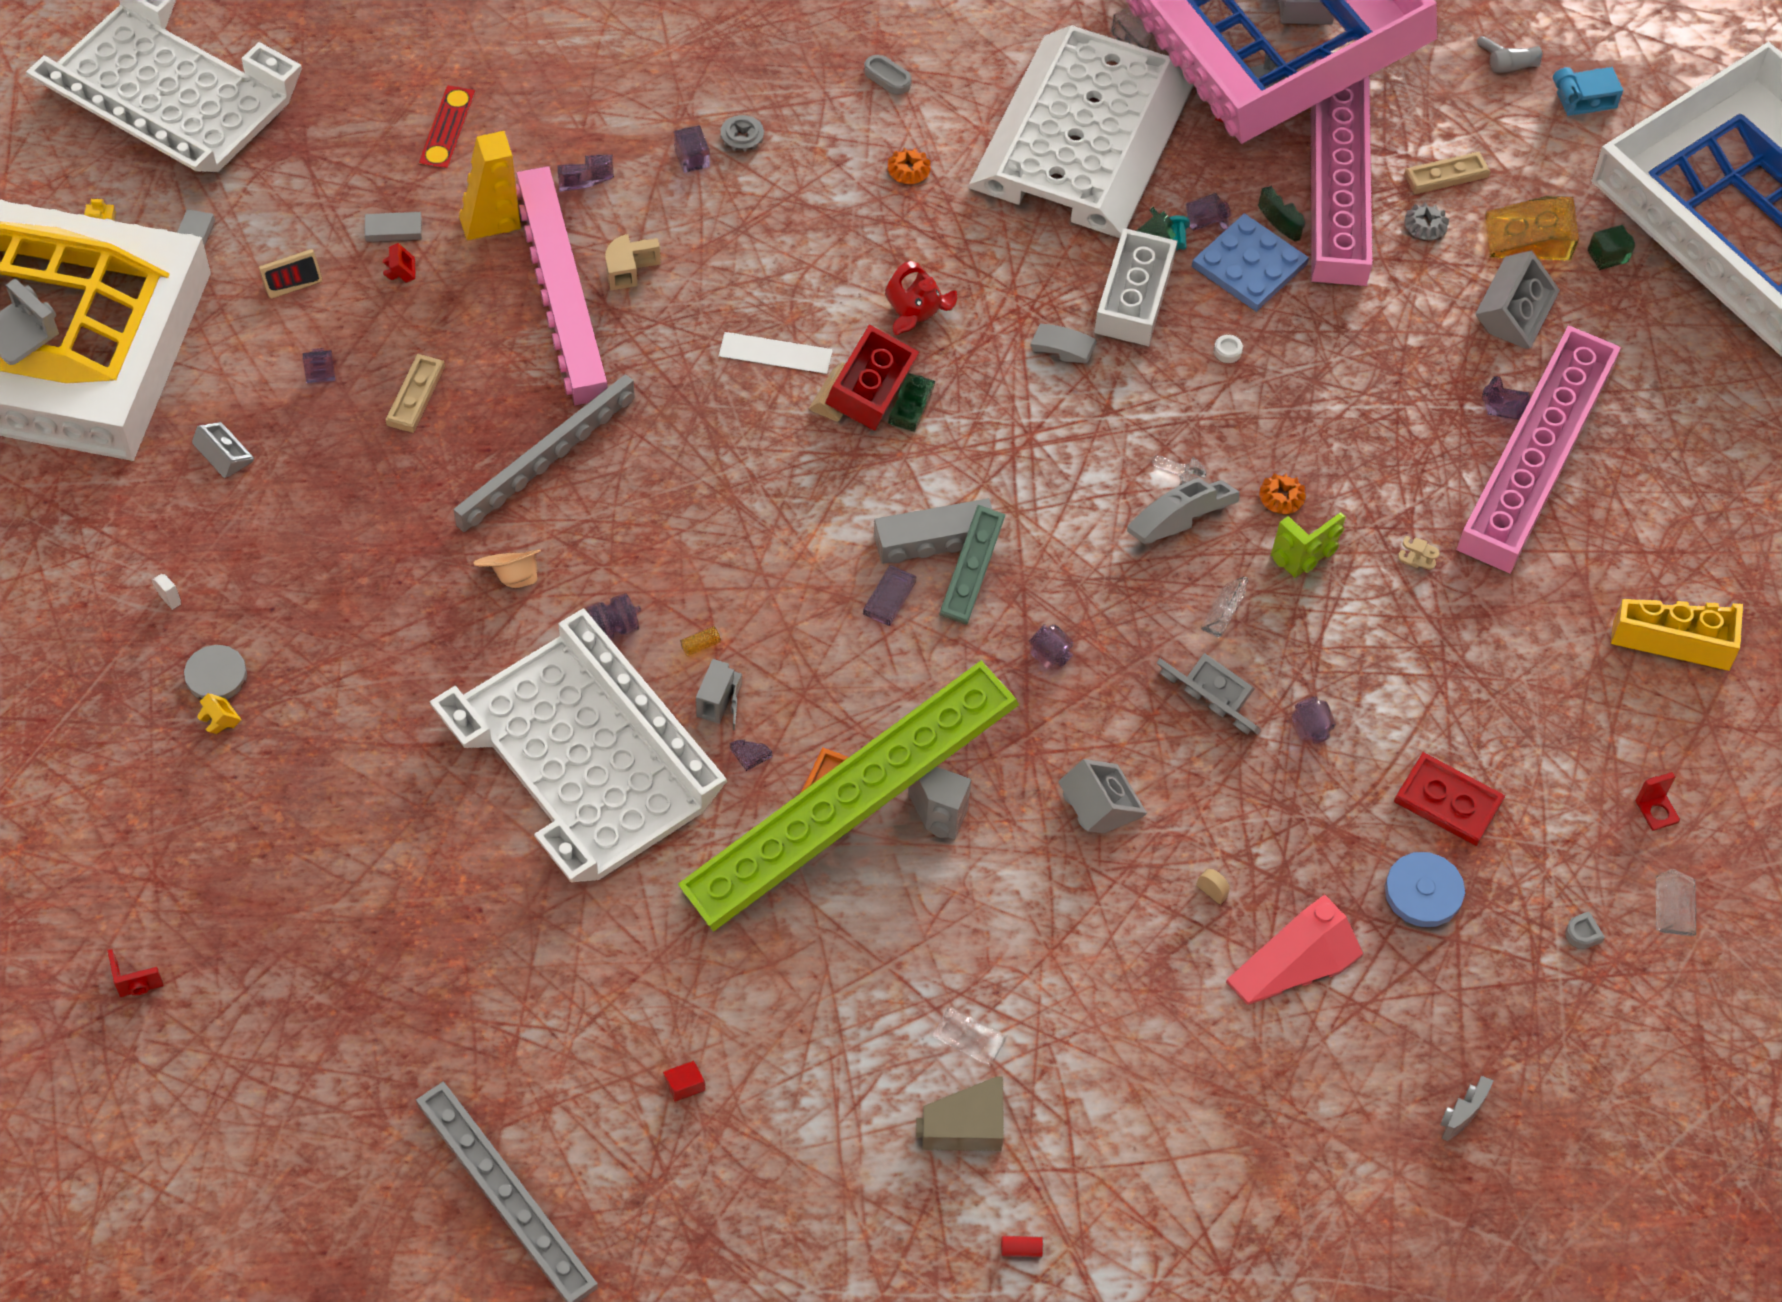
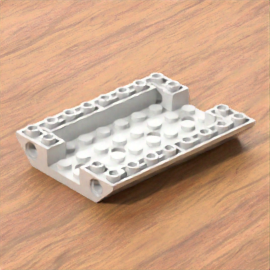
M1072 25L1045 35L968 188L1020 205L1025 193L1072 207V223L1120 238L1123 228H1128L1189 97L1193 83L1189 84L1186 81L1179 66L1175 67L1169 56ZM1109 61H1114V62H1116V63H1118V64H1117V65H1109V64H1107V62H1109ZM1090 98H1097V99H1099L1100 101L1094 103V102H1090L1089 99H1090ZM1077 135L1082 139L1072 140L1069 137ZM1057 173L1062 175L1063 178L1055 179L1051 175Z

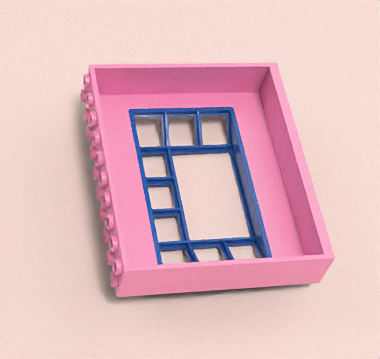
M1126 0L1132 14L1135 17H1140L1145 30L1148 33L1152 32L1160 49H1165L1169 53L1173 65L1181 68L1186 81L1189 84H1194L1201 100L1207 101L1210 104L1214 116L1217 119L1221 118L1227 132L1230 136L1235 135L1241 144L1437 39V3L1435 0H1320L1346 32L1286 63L1234 0H1222L1233 15L1214 25L1199 8V6L1211 0ZM1237 24H1242L1255 41L1235 51L1221 33ZM1352 40H1355V42H1353V43H1351V44L1345 46L1344 48H1342V49H1340V50H1338V51H1336V52H1334V53L1331 52V51L1337 49L1338 47H1340V46H1342V45H1344V44H1346V43H1348V42H1350V41H1352ZM1263 50L1277 68L1257 78L1244 63L1243 59ZM1318 58L1321 59L1316 63L1302 69L1301 71H1297V69L1309 64L1310 62ZM1287 77L1286 79L1272 85L1271 87L1267 89L1265 88V86L1279 80L1280 78Z

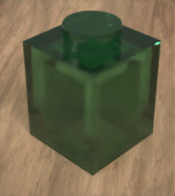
M1619 225L1594 232L1587 251L1598 269L1603 270L1628 263L1635 248V241L1632 235L1628 234L1625 227Z

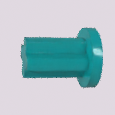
M1176 215L1165 220V227L1170 230V239L1177 241L1176 251L1178 249H1186V229L1190 226V220L1186 216Z

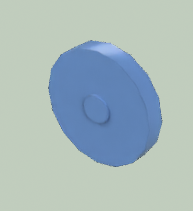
M1413 852L1399 858L1390 868L1385 883L1386 900L1393 912L1405 922L1419 927H1437L1449 922L1459 912L1465 895L1463 878L1457 868L1444 857L1430 852Z

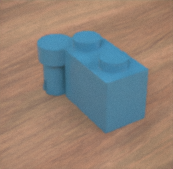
M1564 67L1557 70L1553 75V81L1558 89L1557 94L1567 116L1618 108L1624 90L1613 67L1597 68L1583 72H1573L1572 68Z

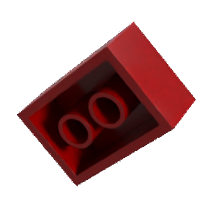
M869 324L834 382L825 404L875 431L909 374L919 351Z

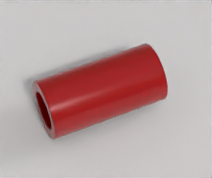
M1002 1236L1001 1256L1042 1257L1043 1237Z

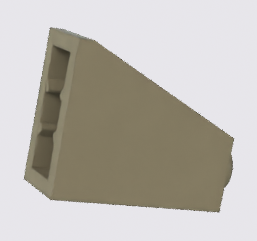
M996 1076L924 1105L922 1118H916V1138H922V1150L1002 1151L1004 1140L1003 1077Z

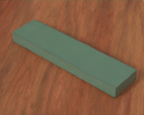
M977 505L939 612L940 616L965 625L968 624L1006 514Z

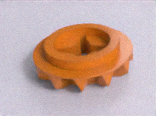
M904 147L901 152L894 151L893 156L888 158L887 169L894 180L903 184H916L925 180L930 174L931 161L927 159L925 152L919 153L916 147L912 151H908ZM906 161H910V163L913 165L912 171L910 167H908V165L905 164Z
M1287 472L1283 476H1278L1274 473L1272 477L1265 478L1260 486V500L1266 508L1275 513H1294L1305 502V485L1299 483L1298 477L1294 479L1288 477ZM1279 487L1284 491H1288L1287 498L1282 493H1278Z

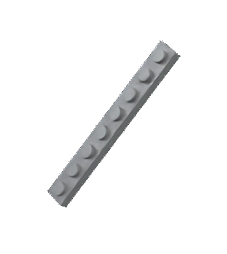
M626 374L455 507L456 526L463 532H466L472 526L478 525L484 516L493 509L501 507L508 497L515 492L521 491L536 475L544 473L551 463L558 458L564 457L570 448L579 441L587 439L594 429L601 424L607 423L612 415L622 407H627L635 398L634 380Z
M441 1082L416 1099L417 1106L565 1302H580L598 1289L597 1282L445 1082Z

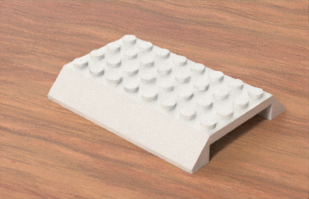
M119 0L120 5L58 62L44 55L26 71L28 77L189 168L202 172H219L289 104L302 66L258 42L241 58L244 68L243 73L165 30L176 0Z
M583 608L558 623L560 633L558 638L464 695L454 686L429 701L432 708L464 748L493 747L551 819V824L534 835L570 882L600 880L701 815L727 783L725 776Z

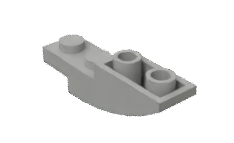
M1196 478L1172 489L1150 504L1127 526V532L1144 544L1153 543L1170 535H1176L1181 531L1192 528L1193 517H1200L1205 513L1224 509L1228 505L1239 502L1240 492L1223 480L1208 484L1201 478Z

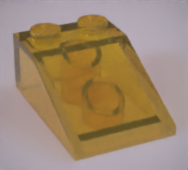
M1543 196L1486 211L1485 214L1490 257L1504 258L1505 256L1532 250L1538 259L1572 260L1579 241L1574 197Z

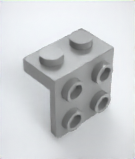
M16 278L6 284L12 304L0 311V357L9 365L18 363L59 334L54 320L56 313L47 302L42 303L39 301L34 290L28 285L24 287Z

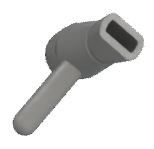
M1481 36L1477 40V44L1491 53L1490 67L1495 73H1509L1527 67H1540L1542 49L1539 46L1528 49L1503 48L1485 36Z

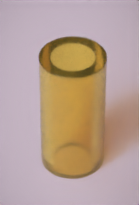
M712 626L681 639L680 642L686 656H690L721 643V638L715 626Z

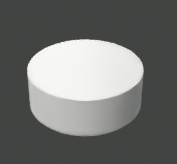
M1222 335L1215 342L1214 355L1224 363L1236 362L1242 355L1243 344L1236 336Z

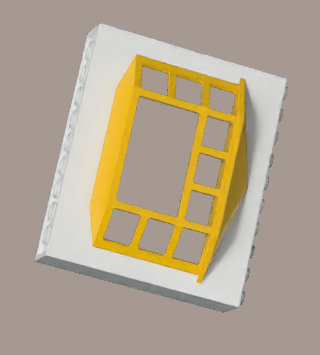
M0 199V251L6 252L0 262V275L85 290L60 347L44 344L14 365L7 364L0 357V436L134 461L211 274L202 237L193 234L170 232L165 229L143 227L138 224L115 222L110 219L93 218L83 214L60 212L56 209L38 208L28 204H16ZM17 254L50 260L47 269L44 271L12 265ZM61 262L95 268L90 279L57 273ZM105 271L146 277L138 298L134 299L102 283L101 280ZM96 293L132 309L123 333L86 316ZM82 326L117 342L118 345L108 367L71 350Z

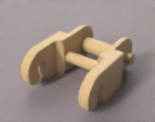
M1406 536L1403 539V546L1411 550V552L1408 554V557H1404L1406 551L1401 550L1398 555L1400 562L1415 568L1433 569L1436 566L1435 559L1439 556V550L1427 544L1428 541L1417 537L1414 538L1412 543H1409L1410 537Z

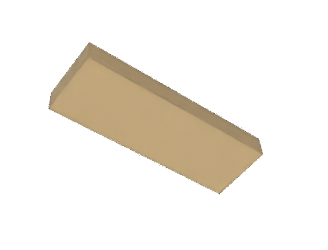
M1480 151L1406 168L1404 176L1414 195L1488 178L1490 170Z
M420 354L416 355L386 418L387 426L414 433L445 368L443 360Z

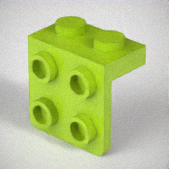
M1342 513L1337 514L1310 535L1287 516L1279 523L1270 556L1273 557L1278 566L1286 569L1294 578L1304 571L1309 573L1315 568L1320 559L1324 556L1327 558L1331 557L1339 548L1338 541L1344 531L1343 525L1346 516Z

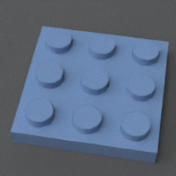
M1244 213L1193 259L1192 267L1257 312L1308 264L1309 257Z

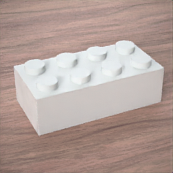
M1123 228L1098 308L1095 334L1149 346L1173 266L1177 246L1176 240Z

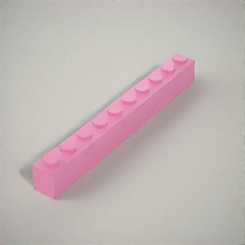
M550 167L517 172L518 183L516 184L517 200L522 201V204L518 205L521 221H527V225L524 226L526 241L533 244V247H529L532 263H538L539 268H535L537 283L544 286V289L540 290L544 307L549 306L550 311L546 312L549 329H555V333L552 334L554 349L561 352V355L557 356L560 372H566L567 378H563L566 395L572 394L574 406L589 403L607 389V380Z

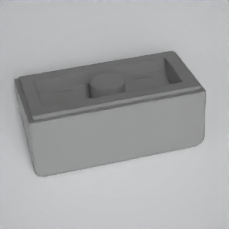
M221 422L197 426L192 439L193 445L224 478L233 475L253 462L254 457Z

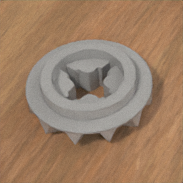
M733 116L727 119L721 127V138L724 140L725 146H731L734 151L738 148H742L744 152L750 147L756 149L757 144L763 141V126L757 119L751 116ZM738 132L742 134L747 133V137H744L742 135L738 136Z
M1424 202L1422 206L1414 204L1411 210H1407L1405 226L1413 236L1419 239H1438L1448 229L1449 219L1445 216V210H1438L1437 205L1430 207ZM1424 216H1427L1429 221H1431L1430 226L1423 219Z

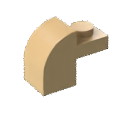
M626 234L616 238L609 244L605 253L610 291L638 286L637 268L661 264L658 238L630 243L629 236Z

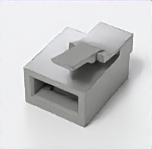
M712 659L696 695V715L699 718L720 724L730 698L733 696L731 713L733 714V730H735L737 695L742 686V674L729 668L728 663Z

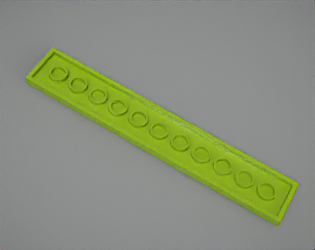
M980 660L679 882V887L714 932L1019 706L1017 699L984 662Z

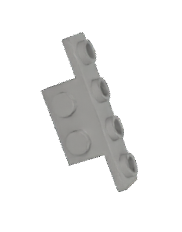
M1204 653L1187 677L1161 658L1156 662L1162 668L1160 672L1162 676L1172 683H1175L1178 679L1187 685L1184 689L1185 692L1198 701L1201 697L1211 702L1208 708L1222 718L1226 713L1235 719L1233 725L1247 735L1250 731L1257 735L1260 733L1261 729L1238 713L1255 688Z

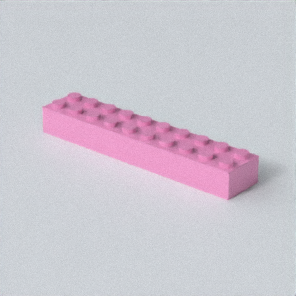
M1318 58V59L1314 60V63H1316L1317 61H1319V60H1321V59ZM1369 76L1311 106V282L1367 286L1372 268Z
M1568 325L1462 532L1457 551L1511 574L1614 367L1621 349L1620 346Z

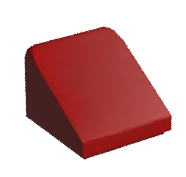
M694 1061L663 1072L674 1102L705 1091V1081Z

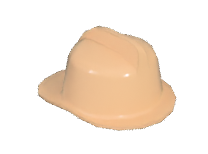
M541 550L491 555L477 559L473 564L475 566H492L503 584L511 588H520L534 584L537 581L535 554Z

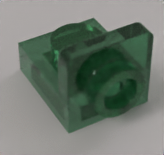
M1154 207L1149 209L1153 217L1136 230L1168 239L1176 236L1170 228L1174 224L1164 211L1159 214Z

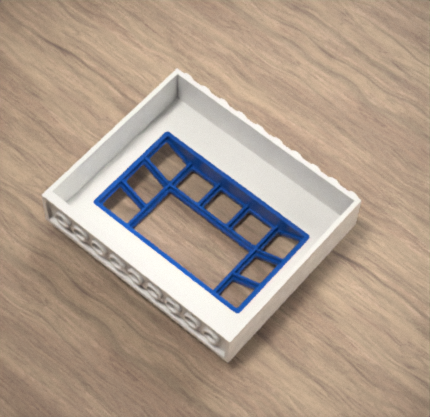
M1768 41L1602 146L1591 182L1782 357V284L1778 286L1693 209L1733 184L1782 228V213L1773 205L1782 198V187L1769 196L1764 197L1742 178L1750 171L1761 166L1782 185V52ZM1735 127L1753 156L1752 160L1736 170L1733 169L1717 142L1718 138ZM1706 146L1709 147L1725 175L1724 178L1707 189L1704 188L1687 160L1688 157ZM1679 165L1696 196L1688 201L1683 200L1659 176L1674 166Z

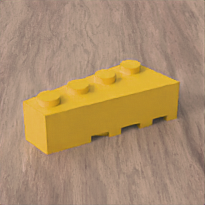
M505 131L477 136L471 159L472 169L467 177V192H464L463 195L464 205L459 213L466 241L521 229L513 155Z
M1622 599L1613 621L1611 644L1730 671L1740 650L1743 604L1719 607L1718 603L1706 602L1705 606H1689L1688 602L1677 601L1674 605H1663L1661 601Z

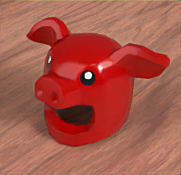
M913 261L905 262L899 266L885 289L887 300L900 316L892 327L894 335L897 336L915 328L916 323L930 319L939 309L944 311L952 310L957 302L956 290L941 295L935 280L929 276L919 263ZM917 272L916 279L905 290L902 287V280L910 273Z

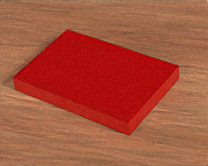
M1422 752L1397 793L1394 803L1477 846L1506 795Z

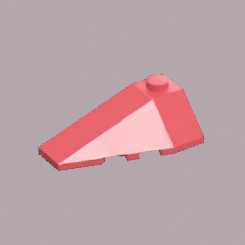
M1324 894L1298 914L1226 980V983L1249 1005L1282 994L1284 990L1298 985L1305 986L1311 984L1313 980L1325 976L1332 977L1338 975L1361 958L1363 952L1347 917Z

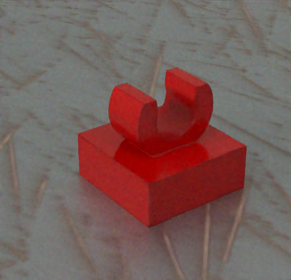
M399 243L390 246L389 256L383 260V263L389 269L385 270L383 275L389 280L400 277L406 283L416 279L415 257Z

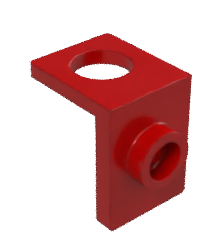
M1673 772L1646 780L1635 800L1652 831L1677 824L1680 821L1679 816L1667 797V793L1676 778ZM1654 806L1663 807L1668 813V818L1665 820L1654 818L1651 814V808Z
M113 949L107 950L114 985L120 997L143 995L151 989L164 986L158 967L121 976Z

